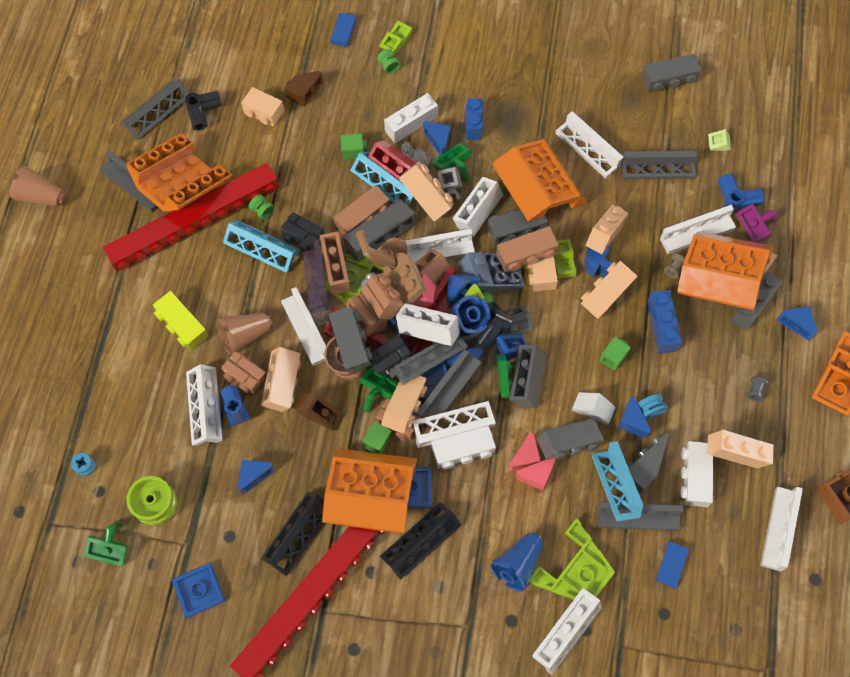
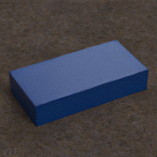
M339 13L330 39L331 44L348 46L356 23L355 15Z
M669 541L655 581L674 589L677 588L689 549Z

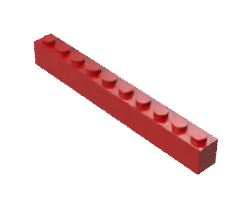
M265 163L197 198L181 209L173 210L103 246V249L116 272L125 270L130 265L143 261L147 256L160 252L164 247L175 244L186 236L193 235L203 227L210 226L218 219H223L228 214L241 210L256 195L261 194L265 196L275 192L280 188L278 180L268 163Z
M349 526L229 667L240 677H263V671L268 665L271 667L279 658L277 654L281 649L288 648L293 641L292 636L296 632L300 633L307 625L306 620L309 616H314L320 610V603L325 598L329 599L332 596L338 582L342 583L349 575L347 571L352 566L356 567L362 560L361 555L365 550L369 551L376 542L374 539L379 534L383 535L386 531Z

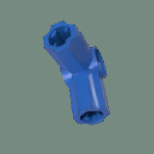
M731 173L719 177L718 184L725 199L724 207L732 205L734 209L732 213L752 203L754 206L763 204L764 195L762 190H739L735 177Z
M230 385L224 387L221 390V394L225 403L224 409L231 426L250 420L237 386Z

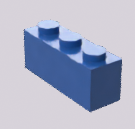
M670 290L651 292L647 303L658 354L677 352L682 341Z

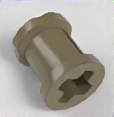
M673 254L672 260L664 268V272L671 278L677 279L685 257Z

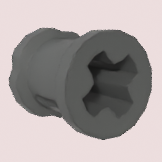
M755 376L750 380L752 384L750 390L746 393V397L756 402H762L764 400V389L768 386L769 382L762 377Z

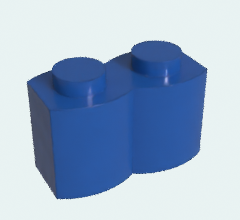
M469 98L466 102L465 136L467 140L480 141L482 138L484 104L480 98Z

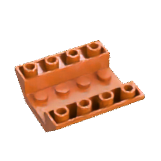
M182 133L126 163V167L137 189L163 211L179 210L232 178V174L220 164L211 169L193 154L194 143Z
M544 139L515 146L492 163L528 222L543 218L548 209L568 203L573 209L587 204V201L563 164Z
M699 231L693 235L685 257L677 293L754 310L759 297L760 284L767 263H770L774 246Z
M338 448L333 455L328 476L322 522L405 534L408 502L417 458Z

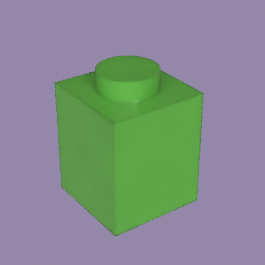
M362 133L340 135L343 160L357 159L360 152L367 151L366 140L362 139Z
M614 337L601 354L599 361L613 371H616L628 355L631 347L623 339Z
M374 421L362 440L363 447H365L364 450L382 454L392 438V430Z

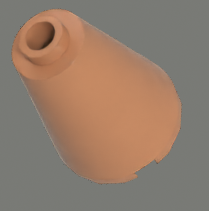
M23 165L18 169L16 174L19 176L17 180L13 179L10 187V197L12 200L55 207L63 204L65 194H63L64 191L27 166Z
M264 312L217 318L219 322H216L220 339L228 345L224 348L230 355L270 331V326H272L270 316Z

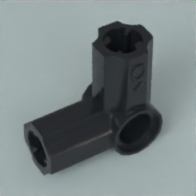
M218 90L200 95L189 93L185 97L193 130H204L208 127L204 110L222 106Z
M494 301L487 303L491 314L487 322L488 326L476 338L477 342L482 346L490 349L496 342L497 337L502 332H506L512 324V317L505 314L499 304Z

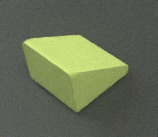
M726 129L708 134L711 151L731 150L730 135Z

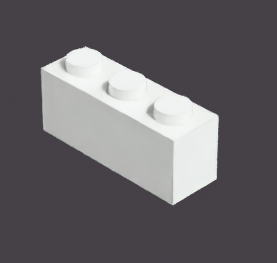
M428 93L384 119L385 132L394 143H397L423 127L424 122H431L438 117L437 103Z
M485 177L481 178L453 217L459 231L471 229L472 236L476 235L503 196L498 182Z
M404 303L396 315L398 330L401 334L449 346L453 345L460 334L458 316L406 303Z
M489 425L431 441V448L437 468H443V470L450 469L457 463H471L475 458H489L495 453L496 449Z
M689 441L682 448L681 458L684 459V467L681 469V478L684 479V486L681 487V498L684 499V505L709 507L713 503V456L707 454L708 443Z

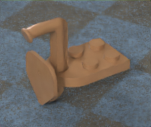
M363 230L358 231L356 238L363 255L370 259L373 264L384 267L383 275L391 280L390 284L393 289L399 292V298L403 304L411 305L427 289L414 259L407 255L406 241L399 238H390L375 250L370 248L367 242V233Z

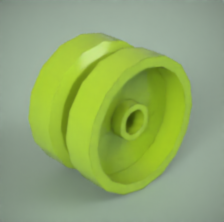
M155 476L142 477L135 481L129 488L126 497L127 507L131 514L145 525L150 526L162 525L169 521L175 514L178 505L177 496L167 482Z

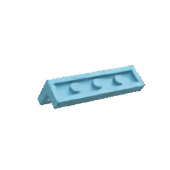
M369 151L360 152L350 171L370 186L376 185L393 203L400 200L399 193L406 194L408 199L405 204L410 206L414 196L405 185L368 158ZM361 162L365 164L367 171L365 173L357 169ZM376 172L379 175V183L373 181L371 173ZM385 183L393 185L394 193L386 191Z
M239 220L228 224L223 240L224 244L286 273L290 270L293 258L299 256L301 250ZM232 232L237 234L240 242L230 241ZM245 241H252L256 249H248ZM264 247L269 249L272 257H265L261 249ZM282 255L288 258L285 266L280 264L277 256Z
M618 441L610 442L608 451L593 453L592 459L616 522L640 518L643 503ZM609 458L610 464L606 466L600 463L599 459ZM607 473L616 476V480L613 482L607 479ZM614 488L622 492L621 498L612 494ZM622 505L628 508L629 513L620 514L619 506Z

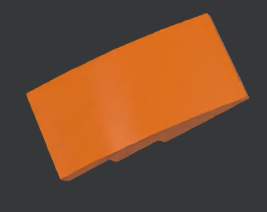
M843 331L811 398L846 416L850 414V333Z

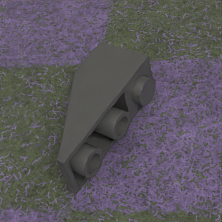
M668 432L663 436L659 434L651 442L653 446L649 450L644 448L638 455L639 459L635 463L631 461L627 465L639 494L658 476L669 437Z

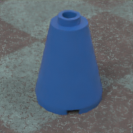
M477 295L462 297L446 312L458 316L460 332L477 334L485 330L488 326V319L491 316L488 304L484 299L477 297Z
M527 533L498 556L490 565L495 577L499 581L501 578L507 581L506 586L508 588L522 592L530 581L542 551V538L536 533Z

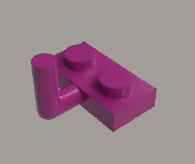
M753 203L736 213L750 238L755 243H760L772 236L764 222L770 219L773 222L779 220L775 210H770L760 216Z

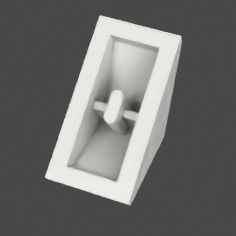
M579 392L572 411L606 425H609L615 410V406L600 393Z

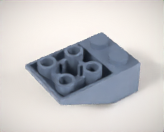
M468 253L458 263L461 274L480 277L481 281L477 286L482 293L488 291L492 295L525 287L520 268L516 271L505 272L497 253Z

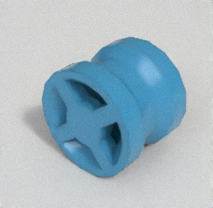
M79 453L72 458L71 467L79 475L88 476L95 470V462L89 455Z

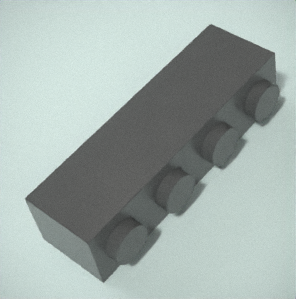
M402 200L392 203L387 209L377 213L369 221L363 222L360 227L348 232L343 237L344 249L357 262L361 261L365 256L356 238L358 231H365L370 248L377 250L386 240L395 238L415 224V212Z

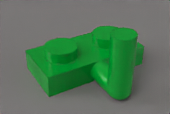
M462 143L457 144L432 161L433 166L439 171L457 166L460 168L464 182L471 180L467 166L463 161L472 154L470 149Z
M505 354L497 355L499 390L502 398L510 397L509 390L512 389L511 378L508 379V372L515 371L516 363L511 364L510 360L506 359Z
M370 367L360 380L361 384L371 389L367 395L363 410L365 412L371 411L374 398L378 394L386 399H391L398 382L384 374L378 375L375 369Z
M117 520L107 526L105 538L88 536L83 557L121 567L124 566L129 545L113 541L114 532L122 527V522Z

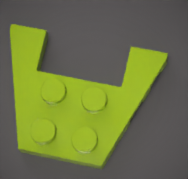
M343 254L350 292L335 294L334 296L347 306V301L350 297L358 296L362 293L360 282L365 280V275L372 273L373 269L383 272L384 267L373 264L367 257L357 262L350 254ZM327 278L324 286L331 292L329 278Z
M576 518L565 532V535L581 546V549L558 579H555L539 566L529 581V584L571 600L576 598L582 588L597 597L615 573L601 551L593 543L590 535L586 533L581 522Z

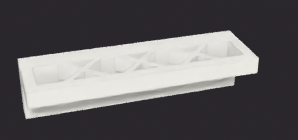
M573 111L567 115L566 122L555 132L605 179L622 164L623 156ZM569 128L573 132V136L565 135L563 131ZM576 140L584 141L586 147H578ZM588 152H596L598 158H591L588 156ZM601 163H608L611 168L606 172L601 167Z
M732 205L665 228L660 240L667 254L689 247L693 235L699 231L715 235H723L734 231L736 226L730 217L734 210Z
M471 229L406 240L407 255L411 256L415 263L430 249L442 253L446 260L465 257L468 253H475Z
M297 287L291 289L293 296L282 300L281 303L312 366H315L325 361L326 345Z
M200 364L186 372L193 446H198L206 441L215 443L223 441L216 367ZM198 392V398L195 400L196 393ZM201 429V437L199 438L198 433Z
M489 401L418 419L413 421L412 424L417 437V447L421 448L431 445V441L488 425L492 429L495 425V420ZM485 407L488 417L481 419L474 414L477 409ZM464 413L470 419L467 423L462 424L456 421L458 414ZM445 418L451 424L448 428L442 429L437 426L439 419ZM426 423L432 427L429 433L421 435L418 425Z
M781 487L775 489L760 566L780 572L788 568L803 488L796 487L792 491Z
M582 588L534 652L532 657L542 664L548 673L554 674L602 608L600 600Z

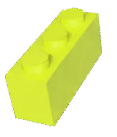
M171 291L153 304L156 310L154 315L160 322L164 320L167 323L165 327L172 335L174 333L177 334L179 337L177 340L184 348L187 346L192 351L209 337L205 328Z

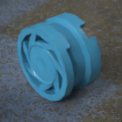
M660 393L651 395L638 403L645 420L657 417L668 410V406L666 403H663L662 400L664 398Z

